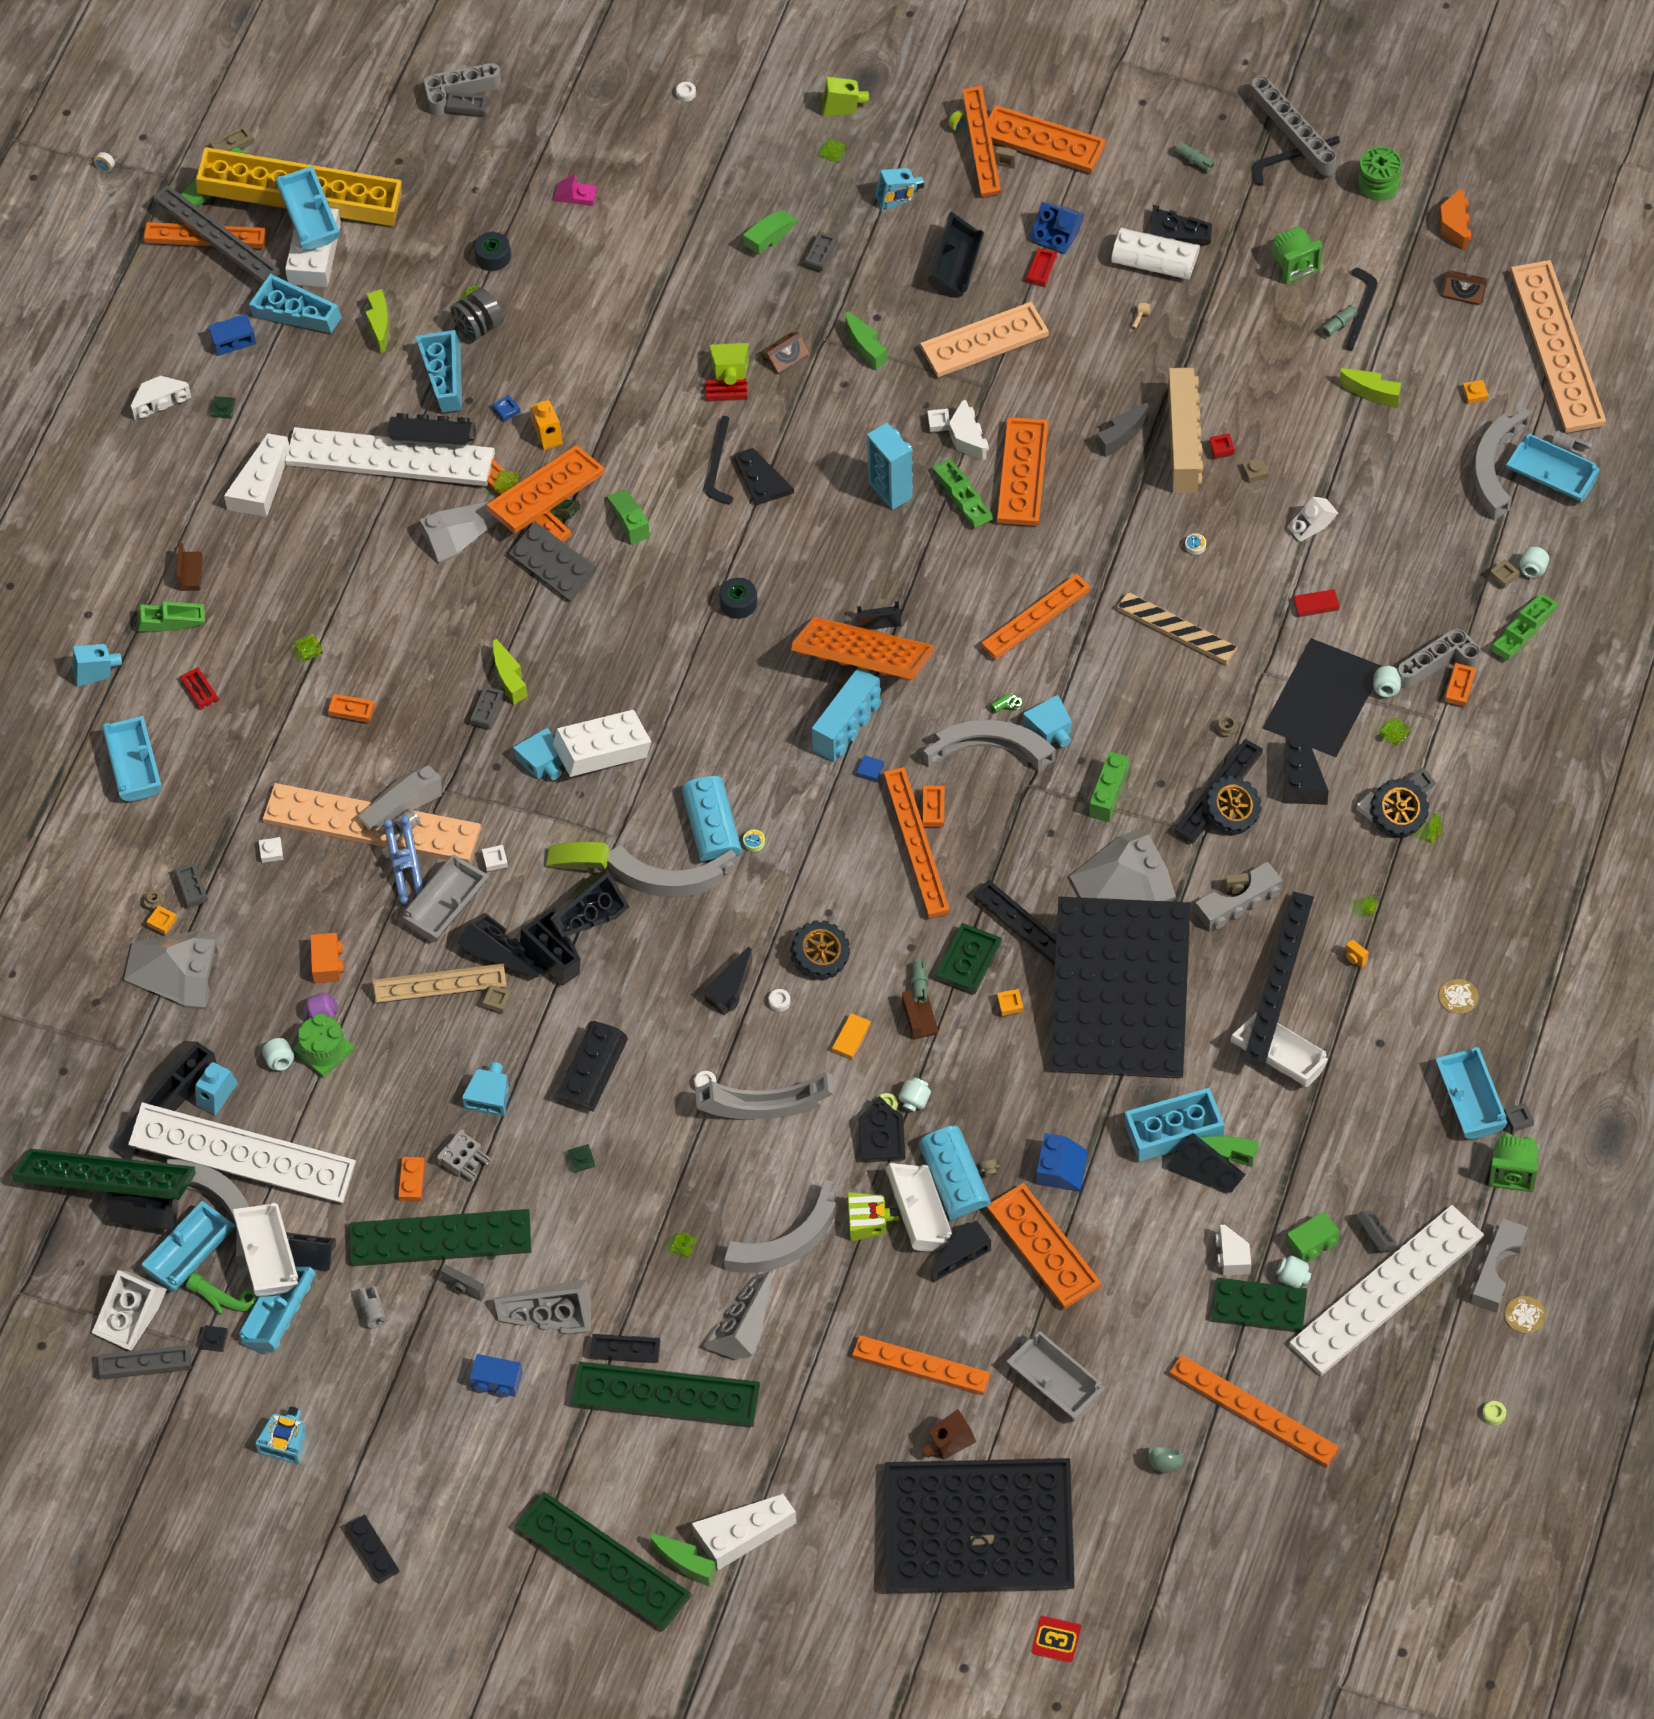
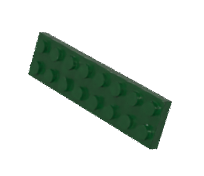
M29 1149L12 1173L14 1182H23L25 1184L32 1183L45 1186L85 1189L88 1191L94 1190L107 1193L147 1196L150 1198H166L169 1200H180L196 1175L194 1166L40 1149Z
M529 1209L350 1222L351 1266L532 1253Z
M579 1361L572 1397V1407L754 1427L760 1382Z
M546 1492L540 1495L515 1525L518 1532L661 1631L666 1629L691 1598V1592Z

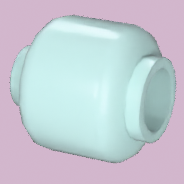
M1529 547L1522 554L1519 568L1529 578L1540 577L1547 569L1549 555L1540 547Z
M1383 666L1375 671L1373 688L1378 695L1392 697L1400 691L1401 677L1398 669L1392 666Z
M275 1038L268 1041L262 1049L263 1057L268 1067L272 1070H285L294 1060V1053L288 1041L283 1038Z
M912 1077V1080L904 1082L898 1098L903 1103L904 1109L915 1112L916 1109L921 1110L925 1108L931 1090L928 1088L927 1082Z
M1292 1255L1282 1258L1276 1270L1279 1282L1294 1288H1299L1302 1284L1306 1286L1311 1277V1273L1308 1272V1263Z

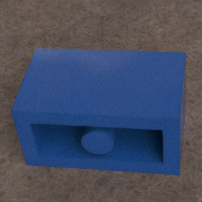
M247 314L208 326L217 356L256 345L254 331Z
M476 1354L469 1378L471 1388L482 1393L488 1391L502 1397H516L522 1376L521 1363Z

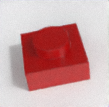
M1230 433L1209 437L1214 458L1235 454Z

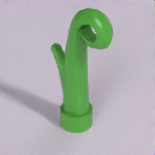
M196 1272L190 1276L186 1284L187 1289L202 1295L213 1305L219 1314L223 1313L220 1304L238 1311H250L259 1296L254 1294L253 1289H247L242 1292L239 1300L206 1281L205 1277ZM246 1297H253V1299L250 1302L245 1303Z

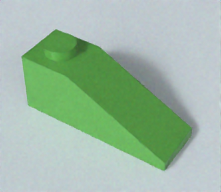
M624 489L608 495L607 500L630 544L632 545L650 538L649 523L641 508L628 491Z

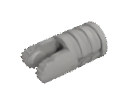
M1559 430L1556 431L1551 443L1585 459L1587 455L1575 450V444L1588 449L1592 446L1590 442L1572 437Z
M410 808L402 813L401 816H398L397 819L392 820L393 827L398 832L395 835L396 842L404 837L401 825L402 816L409 817L411 829L421 824L419 817ZM384 827L379 830L381 835L385 834Z
M371 1287V1299H368L364 1288H358L357 1294L367 1326L369 1328L383 1326L387 1322V1318L377 1287Z

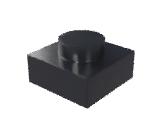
M205 1325L200 1344L201 1350L224 1352L228 1329Z

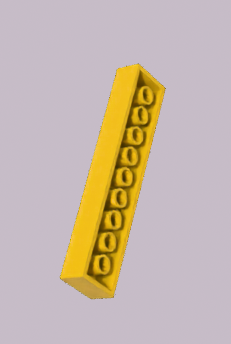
M205 147L196 178L197 193L286 208L275 179L278 176H285L313 165ZM313 166L329 207L339 209L341 218L394 226L402 195V180Z

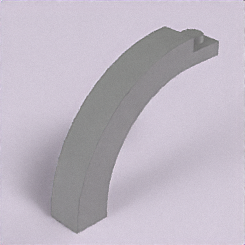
M1526 408L1521 412L1514 413L1511 418L1504 413L1496 419L1484 433L1477 449L1474 468L1475 488L1482 506L1493 520H1496L1510 510L1512 500L1497 479L1494 460L1498 451L1510 438L1529 426L1531 413Z
M974 720L950 726L936 733V743L929 744L923 750L924 763L930 767L946 756L962 749L979 746L997 747L1018 754L1031 763L1037 771L1053 763L1056 749L1035 732L1020 725L999 720Z
M619 845L609 851L606 868L618 880L638 891L663 897H684L704 893L724 884V874L731 873L737 867V856L731 849L715 860L696 868L664 870L640 862L629 854L622 845Z
M825 1072L803 1083L774 1090H741L711 1081L696 1088L695 1093L697 1109L704 1112L735 1119H767L790 1116L817 1108L822 1105L823 1099L834 1094L832 1074Z
M167 1159V1164L194 1166L196 1175L186 1190L199 1192L214 1199L226 1209L234 1223L232 1210L249 1207L240 1190L220 1172L208 1166L185 1160ZM236 1227V1258L238 1266H247Z
M824 1179L814 1210L801 1226L788 1235L764 1243L751 1244L730 1241L724 1259L725 1270L740 1273L770 1271L793 1263L810 1252L826 1235L836 1215L835 1198L837 1191L834 1190L833 1181Z

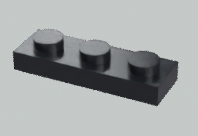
M592 1334L590 1358L659 1363L661 1339Z
M365 1514L345 1525L347 1533L379 1584L400 1573L399 1568Z

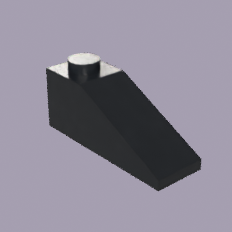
M747 947L704 989L705 1001L724 1016L729 1011H733L739 1004L752 963V949L750 947Z
M977 1220L962 1225L931 1268V1280L933 1283L991 1251V1239Z

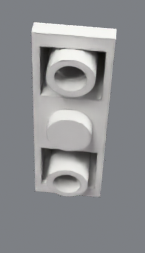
M158 376L142 383L131 404L134 420L145 418L150 414L165 410L172 405L191 398L188 383L164 376Z
M964 400L949 422V435L957 451L982 461L986 460V451L989 450L986 438L983 439L981 436L982 429L980 424L974 420L975 413L973 408L969 407L967 401Z

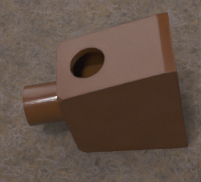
M957 1409L929 1429L928 1432L932 1440L922 1445L921 1448L927 1458L940 1452L942 1457L946 1459L976 1443V1439L965 1418Z

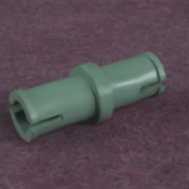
M1183 141L1178 146L1182 147L1184 151L1178 147L1175 149V153L1180 154L1189 160L1190 164L1197 165L1207 173L1212 169L1206 166V163L1212 167L1215 165V162L1202 155L1200 150H1194Z
M1348 305L1339 314L1333 315L1332 320L1321 327L1322 334L1330 338L1337 330L1343 329L1347 322L1357 315L1356 308Z
M916 960L912 963L913 977L911 985L914 988L913 1000L917 1003L918 998V1004H923L928 1000L927 986L929 981L926 977V962Z

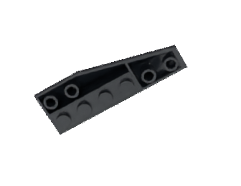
M183 1041L154 1072L116 1139L113 1148L126 1158L131 1159L140 1150L130 1147L128 1144L141 1104L146 1103L176 1111L195 1091V1086L204 1074L205 1069L212 1062L217 1064L214 1053L199 1042Z

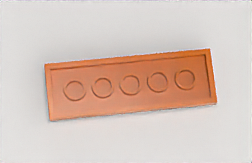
M997 105L994 106L988 118L992 143L1088 173H1092L1106 145V139Z
M1007 418L997 523L1039 526L1049 420Z
M576 445L486 504V511L515 534L604 475L605 468Z
M1024 1183L987 1206V1211L1064 1310L1102 1286V1282Z

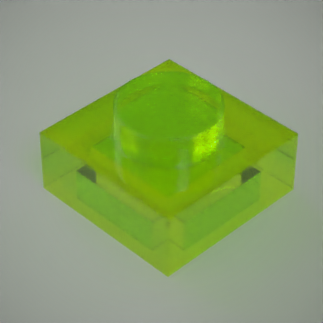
M828 138L820 152L821 158L839 163L847 149V144Z
M499 470L495 491L505 493L517 485L520 481V473Z
M314 634L294 642L304 662L323 654L322 648Z
M1394 717L1381 729L1380 735L1397 747L1411 733V728Z
M1433 813L1426 842L1435 844L1437 836L1441 837L1444 824H1441L1442 815Z

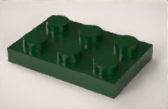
M961 923L935 974V979L976 994L1002 943V938Z

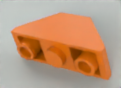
M1459 189L1441 205L1439 216L1441 235L1461 249H1467V241H1471V229H1467V225L1470 223V216L1465 210L1468 209V197H1464V189Z

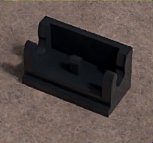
M894 601L893 607L862 610L861 606H857L859 627L874 630L901 626L899 601Z

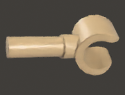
M1139 304L1138 313L1131 326L1133 329H1136L1142 315L1149 316L1150 304Z

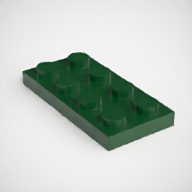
M1217 1277L1211 1322L1301 1333L1303 1331L1307 1288H1294L1291 1286Z

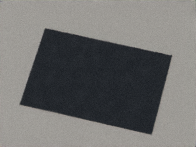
M1311 638L1263 728L1284 737L1286 735L1307 736L1312 748L1337 757L1373 688L1375 671L1383 666Z

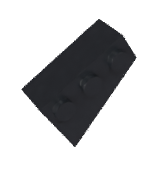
M1286 735L1284 748V803L1327 805L1329 790L1308 737Z
M553 907L521 929L520 945L560 984L565 985L579 975L581 958L568 936L560 938L550 922V918L556 913Z
M107 1193L106 1201L109 1222L175 1230L179 1207L178 1200Z

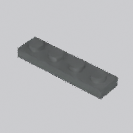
M190 1345L98 1355L100 1379L192 1369Z

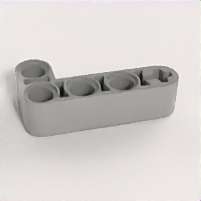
M489 63L429 75L424 83L430 112L436 116L446 113V99H448L449 92L474 94L499 88L501 86L499 66Z
M1453 629L1399 665L1398 672L1401 677V687L1405 689L1412 688L1453 660L1458 664L1476 668L1480 658L1479 646L1463 630Z

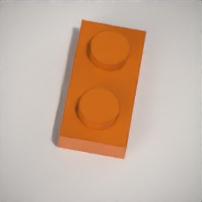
M1455 663L1445 702L1466 707L1476 668Z
M333 694L328 714L333 717L370 723L375 702Z
M923 786V827H944L945 786Z
M402 1157L399 1201H422L425 1158Z

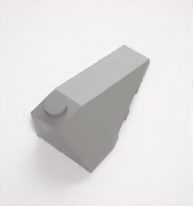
M491 501L439 511L420 519L422 535L439 564L459 556L465 547L470 543H475L481 534L488 532L500 522L486 511V504Z
M429 765L416 768L400 776L358 816L359 820L370 831H373L384 825L386 819L392 821L406 812L408 808L414 810L442 796L441 777Z
M770 1271L752 1278L738 1296L740 1299L739 1303L726 1311L725 1314L728 1317L721 1325L716 1324L704 1344L706 1349L736 1360L750 1357L755 1353L756 1346L761 1339L773 1275Z
M587 1279L558 1283L494 1298L498 1321L524 1326L526 1324L534 1325L546 1330L550 1328L567 1334L591 1330V1297Z

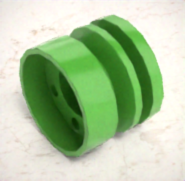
M1374 147L1364 152L1360 159L1358 187L1366 198L1384 201L1397 194L1400 188L1402 160L1399 154L1387 147Z

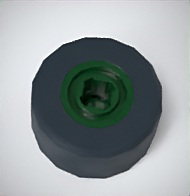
M493 231L486 232L475 241L476 262L481 268L496 271L506 267L510 262V243L505 235Z
M738 577L723 583L719 592L722 611L727 616L738 619L751 615L757 607L755 585L745 578Z

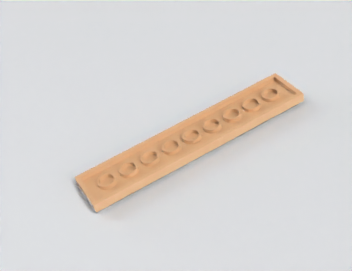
M1551 260L1511 267V275L1565 433L1605 426L1606 419Z
M275 783L263 816V823L388 848L386 834L381 835L379 833V830L384 825L370 831L358 818L373 802ZM414 811L421 821V824L411 829L416 854L446 860L451 855H457L470 864L481 831V824ZM393 827L394 834H398L397 830ZM402 837L396 842L398 850L406 849L405 840Z

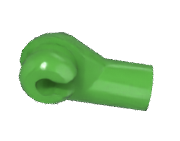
M1006 694L991 703L990 707L994 713L999 712L1003 708L1017 710L1022 706L1023 701L1018 696Z

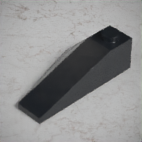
M609 871L591 874L574 890L550 918V922L559 937L562 938L614 920L627 910L629 905Z
M486 913L471 921L457 941L461 949L468 954L496 964H504V967L537 978L546 971L527 951H522L519 948L520 942L516 938L510 939L505 934L507 930Z

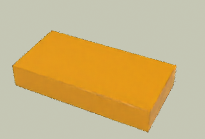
M851 1013L832 1047V1052L852 1060L871 1026V1021Z

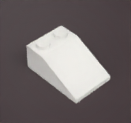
M118 1270L92 1333L132 1351L158 1311L167 1289L129 1271Z

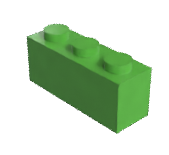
M1109 751L1090 801L1089 817L1110 823L1129 772L1130 757Z

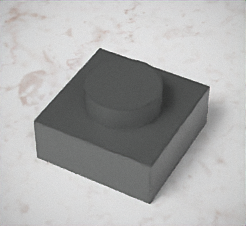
M1526 1103L1505 1109L1506 1119L1512 1132L1534 1126L1533 1117Z

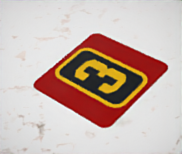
M1041 1616L1032 1653L1056 1660L1072 1662L1081 1625Z

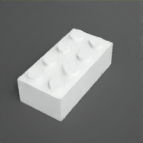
M330 208L340 231L339 209ZM294 228L285 269L287 281L293 285L328 287L338 238L318 248L304 249Z
M634 710L557 728L553 741V746L570 777L647 758L651 745V740Z

